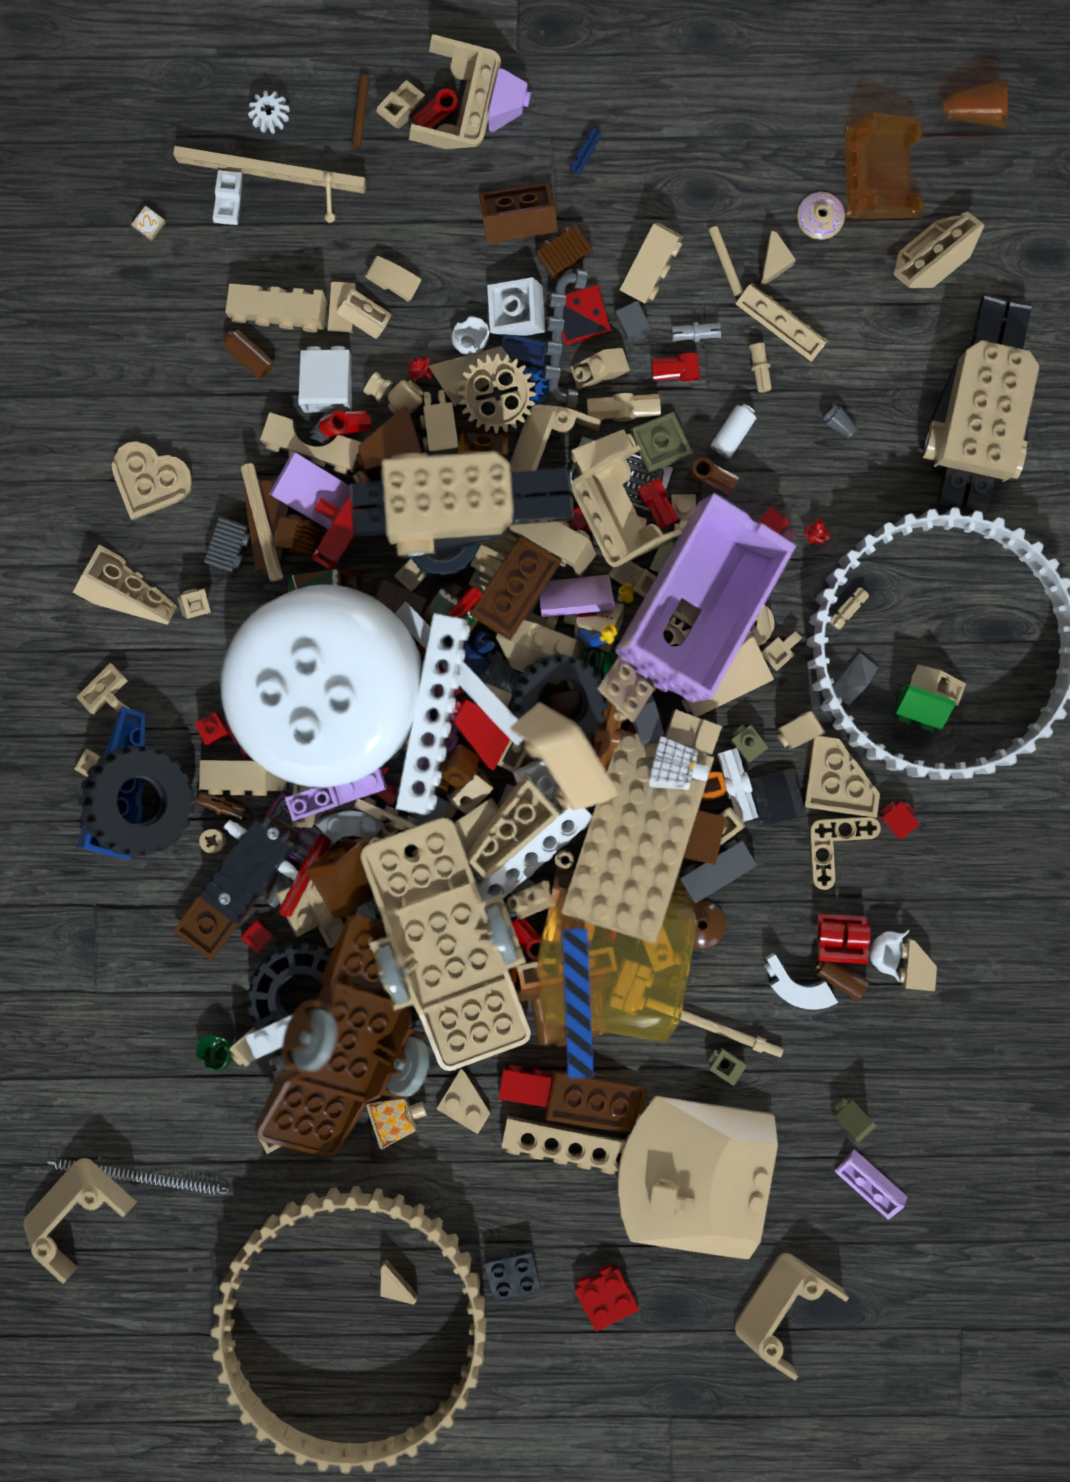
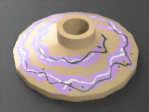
M825 192L813 193L806 197L800 204L797 214L799 227L809 237L819 240L828 239L837 234L843 226L845 218L843 205L838 198ZM824 210L826 212V216H819L818 211Z

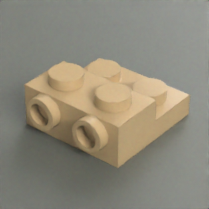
M310 880L293 915L287 917L294 935L297 937L317 926L322 927L338 919L333 918L312 880ZM291 885L275 892L280 904H282Z

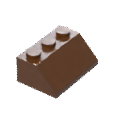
M549 182L479 193L487 243H501L509 239H525L528 236H546L553 232H558L555 204Z

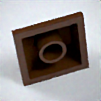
M461 426L458 455L496 452L507 462L508 431L505 432L503 427H499L498 433H495L494 427H490L486 432L485 427Z

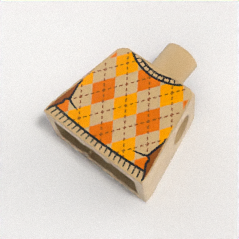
M400 1096L399 1099L394 1097L376 1099L366 1104L380 1149L416 1131L417 1126L414 1119L427 1116L423 1101L410 1105L408 1098Z

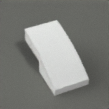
M218 170L213 213L214 223L238 225L242 191L241 172Z

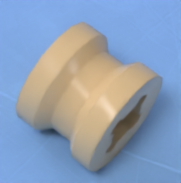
M375 372L369 379L363 392L367 395H373L376 401L381 403L389 393L393 382L382 379L381 375Z
M208 829L201 834L199 844L205 852H219L225 847L226 837L221 830Z

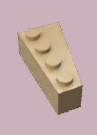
M526 773L523 774L467 853L469 863L485 880L560 816L557 808Z

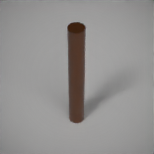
M361 74L359 78L351 145L353 148H361L369 84V76Z

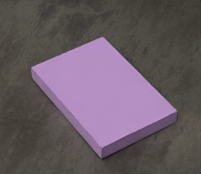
M292 452L269 495L324 528L329 529L333 521L314 510L317 502L322 497L339 509H342L350 496V488L346 483L299 454Z
M608 575L552 580L548 582L539 596L542 617L615 610L611 581Z

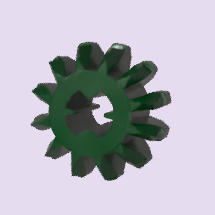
M587 648L584 650L581 660L589 664L596 674L606 676L619 655L614 651L606 652L601 649Z

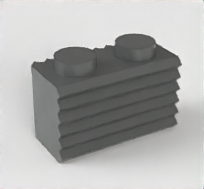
M219 517L204 562L235 573L236 568L240 569L244 556L241 555L243 546L249 545L251 539L250 528L247 525Z
M495 650L492 654L487 652V656L492 663L478 678L485 684H490L511 694L512 689L516 687L517 677L524 672L511 668L509 662L505 660V654Z

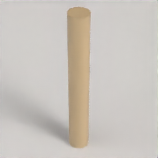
M714 226L709 229L733 294L736 297L743 294V290L718 226Z

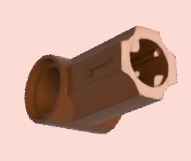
M705 457L697 459L689 470L690 476L694 481L702 482L727 496L731 494L739 478L713 464L710 459ZM698 464L704 465L707 468V475H699L696 471V466Z

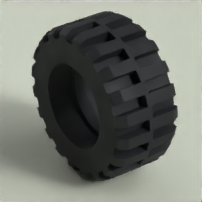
M549 655V657H541L535 660V663L529 664L524 668V673L517 677L516 687L512 689L511 693L513 696L511 710L514 711V715L518 720L537 705L538 695L545 684L555 679H565L572 682L578 688L581 696L580 709L570 722L581 731L587 742L592 734H597L600 722L604 723L606 718L603 714L604 710L608 709V702L605 701V696L598 690L603 680L599 674L594 672V669L589 664L570 656Z

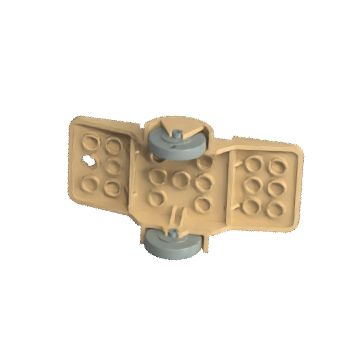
M439 818L365 846L361 854L362 863L388 937L372 942L369 945L374 952L381 980L385 989L390 994L394 1011L414 1004L438 1064L444 1070H455L525 1044L530 1039L531 1032L508 972L509 968L525 963V959L501 895L484 902L482 901L453 822L448 818ZM409 844L416 845L419 850L417 856L413 858L407 857L404 853L405 847Z

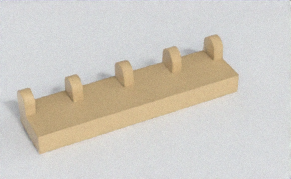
M753 282L749 284L736 302V305L811 362L828 341L825 337L823 338L812 330L808 324H804L795 317L791 311H787L774 301L770 295L768 296L762 292Z

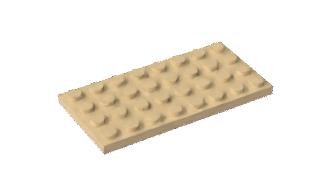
M622 730L618 747L614 749L607 771V776L614 785L617 794L609 801L596 804L561 914L656 944L707 780L703 781L692 778L690 788L687 790L650 787L649 780L659 741L642 745L637 734ZM697 755L696 764L710 767V773L714 757Z

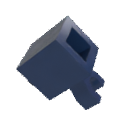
M483 631L478 634L474 643L464 640L462 650H465L463 662L477 677L492 663L486 652L491 651L495 647L494 642L488 640L490 636Z

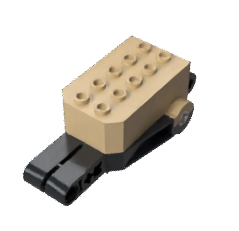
M988 294L982 295L970 348L952 367L928 424L922 448V458L933 460L931 468L943 471L937 504L959 509L963 501V510L979 511L984 515L989 507L994 482L1002 484L1009 478L1018 479L1021 474L1027 452L1029 412L1039 365L1031 352L1023 350L1032 305L1009 300L1005 308V298Z
M496 452L452 456L430 453L395 455L391 457V460H382L384 481L354 483L349 486L351 508L362 509L351 512L353 535L388 534L391 546H397V555L405 558L438 555L500 539L512 525L564 522L574 519L572 496L565 495L572 492L569 469L510 472L509 463Z

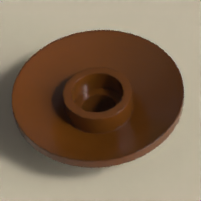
M700 900L697 903L691 902L682 909L678 917L677 926L680 936L687 944L695 948H708L720 941L725 932L726 921L723 912L717 905L709 901ZM699 921H706L707 926L705 929L698 928Z

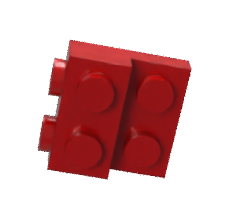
M607 1265L598 1271L599 1274L591 1278L589 1275L579 1279L577 1285L574 1286V1291L596 1332L639 1311V1307L618 1265L613 1267Z

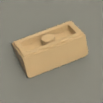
M353 288L349 290L337 310L338 315L375 339L382 333L392 315Z

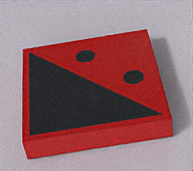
M598 285L566 294L563 312L564 328L562 331L565 346L611 333Z

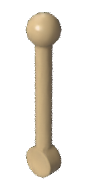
M326 173L323 176L326 182L327 213L324 218L327 222L331 223L335 220L331 204V181L333 177L330 173Z

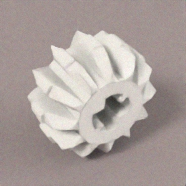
M264 90V97L262 98L255 94L257 103L250 102L249 106L252 111L248 114L250 119H254L252 122L254 127L260 126V130L263 133L269 128L271 133L274 134V127L278 126L279 129L283 130L282 122L289 121V117L286 114L290 109L289 106L285 105L286 100L284 97L278 98V94L275 91L269 96L268 92ZM272 109V110H271V113H272V114H271V115H267V111H266V110Z

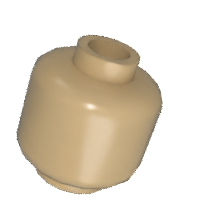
M401 380L387 394L390 402L388 407L395 414L402 407L407 406L411 415L422 404L423 392L412 380L408 382Z

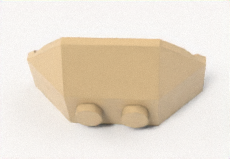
M969 212L961 213V216H952L935 221L899 251L894 276L909 288H934L970 258L984 228V224Z
M526 620L522 622L511 641L498 633L495 636L511 668L524 672V668L529 664L535 663V660L541 657H549V655H565L581 660L584 650L588 648L577 639ZM555 679L550 681V683L557 685L565 679Z

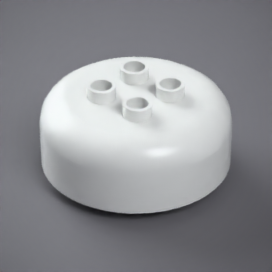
M336 585L308 586L289 592L264 605L253 613L240 627L227 650L221 673L223 709L228 724L239 744L256 763L268 772L298 785L310 787L339 786L357 781L373 773L387 762L408 740L411 735L413 719L417 708L423 664L417 646L407 628L381 602L365 593L348 587Z

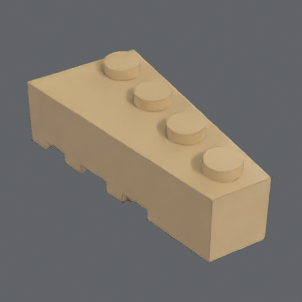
M229 284L225 313L233 322L246 323V320L255 321V324L260 326H269L270 323L279 324V327L284 329H293V326L303 327V330L307 332H317V329L324 330L327 300L323 290H314V294L304 292V289L294 288L291 293H287L286 290L280 287H269L267 291H262L263 288L260 286Z
M565 521L512 525L507 531L516 538L523 535L562 560L560 565L563 567L566 564L572 566L575 570L574 574L580 578L584 575L596 555L589 539L590 536L579 529L575 532L568 528L569 524Z

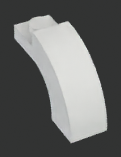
M774 953L765 957L767 964L764 966L771 978L774 976L777 978L770 982L769 985L788 1003L804 1009H822L838 1003L824 980H820L812 985L797 984L789 978Z

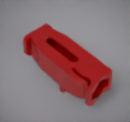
M361 478L360 481H359V483L368 482V481H366L365 479H362V478ZM350 496L342 509H339L322 497L314 510L333 521L319 547L311 557L329 570L337 567L356 537L352 531L351 512L362 509L351 508Z

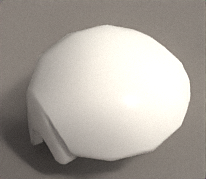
M469 316L465 322H458L456 324L451 339L453 346L462 354L473 355L485 348L490 332L488 325L481 318Z

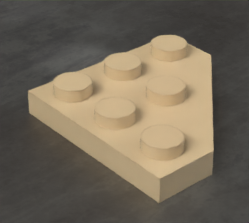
M822 736L815 737L813 739L804 802L805 807L877 818L880 793L845 749L840 739Z

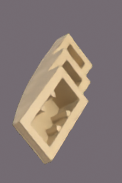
M632 561L618 567H613L608 575L621 585L630 584L635 593L644 599L657 577ZM681 598L672 616L692 627L701 610Z

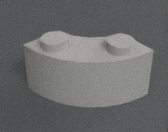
M340 809L329 812L320 817L314 824L334 843L342 837L351 835L367 838L370 841L385 826L378 818L355 809Z

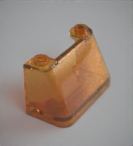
M872 112L848 126L845 135L847 211L849 217L853 219L917 218L923 215L924 202L920 194L911 193L910 148L914 147L921 139V119Z

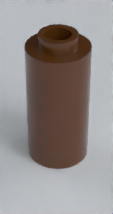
M231 330L224 337L223 342L225 343L223 348L259 380L263 379L274 367L275 361L240 330L235 332Z
M817 961L814 967L817 970L816 976L856 1001L860 1000L870 983L868 979L841 962Z

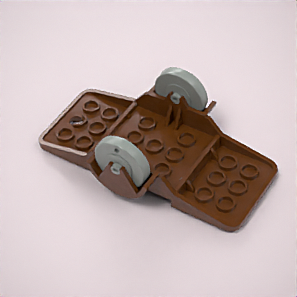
M359 914L352 915L347 919L322 974L321 980L324 982L317 1001L308 1000L302 1003L291 1016L282 1043V1059L287 1069L286 1071L280 1070L255 1127V1134L261 1141L323 1157L333 1156L343 1146L367 1103L380 1098L382 1094L397 1099L400 1096H411L424 1082L429 1066V1053L426 1044L420 1038L426 1039L427 1034L411 1029L413 1026L411 1005L394 1011L390 994L384 987L374 952L369 945L372 942L388 937L384 922Z

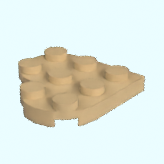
M137 441L126 443L117 450L118 453L114 456V462H112V470L131 520L173 505L184 499L191 492V471L179 458L171 457L170 455L158 456L153 448Z

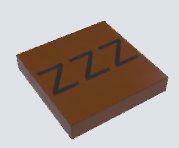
M385 580L382 581L375 597L376 600L385 605L394 614L406 601L421 616L427 602V598Z

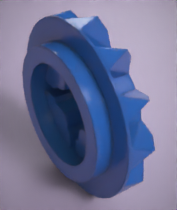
M533 367L525 368L522 372L523 374L531 373V377L528 380L530 382H538L535 385L536 395L529 397V400L533 401L535 405L540 404L548 396L549 380L543 379L542 370ZM511 387L512 392L517 391L518 387Z

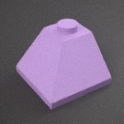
M500 68L488 113L489 131L492 132L522 115L524 106H529L531 92H527L528 88L525 81Z

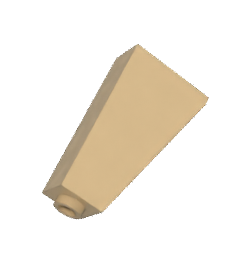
M751 633L747 634L712 698L695 702L687 699L681 700L687 714L692 712L694 717H698L774 680Z

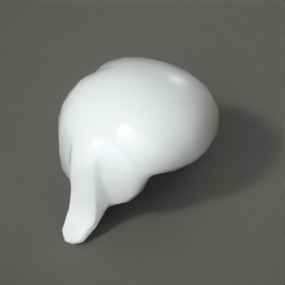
M909 930L905 933L884 932L873 941L870 949L872 964L879 971L896 977L898 982L900 978L896 969L901 958L902 938L908 934Z

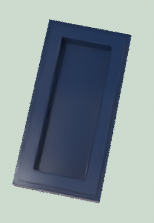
M503 334L500 346L509 355L510 360L518 359V362L544 367L548 356L545 355L546 342Z

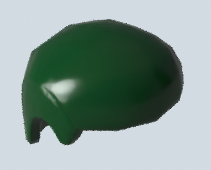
M207 1034L201 1037L196 1045V1059L204 1063L205 1069L223 1071L229 1067L233 1060L231 1057L233 1052L230 1050L233 1044L224 1035Z

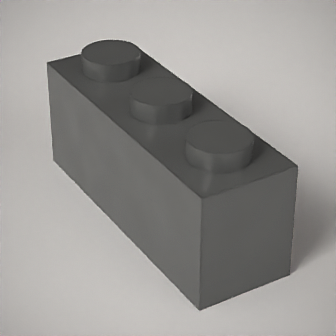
M733 839L722 846L724 850L718 853L716 865L703 862L696 867L692 864L681 871L683 875L678 878L694 903L699 902L757 866L742 840L736 842Z

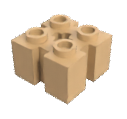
M675 710L672 712L665 731V738L696 750L698 755L705 757L706 754L710 755L713 753L722 726Z

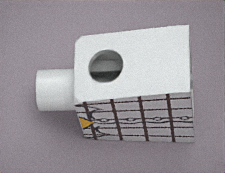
M660 737L649 785L650 787L687 790L690 788L692 778L706 781L710 767L696 764L698 755L696 750L665 737Z

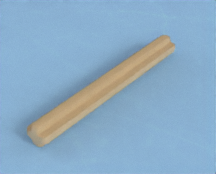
M252 463L244 464L241 466V472L269 579L272 582L283 579L276 548L273 546L274 540L255 467Z

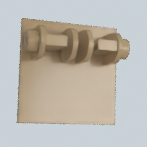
M619 656L598 687V690L616 706L613 711L616 720L622 721L628 718L634 722L654 688Z

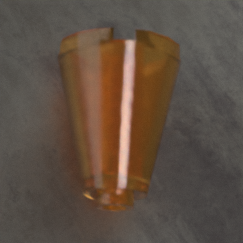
M1000 79L949 94L948 99L944 100V115L948 114L949 120L1007 129V122L1002 121L1007 120L1008 87H1003L1008 85V79Z

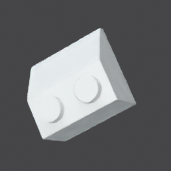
M532 277L487 285L491 333L525 336L545 332L543 286Z

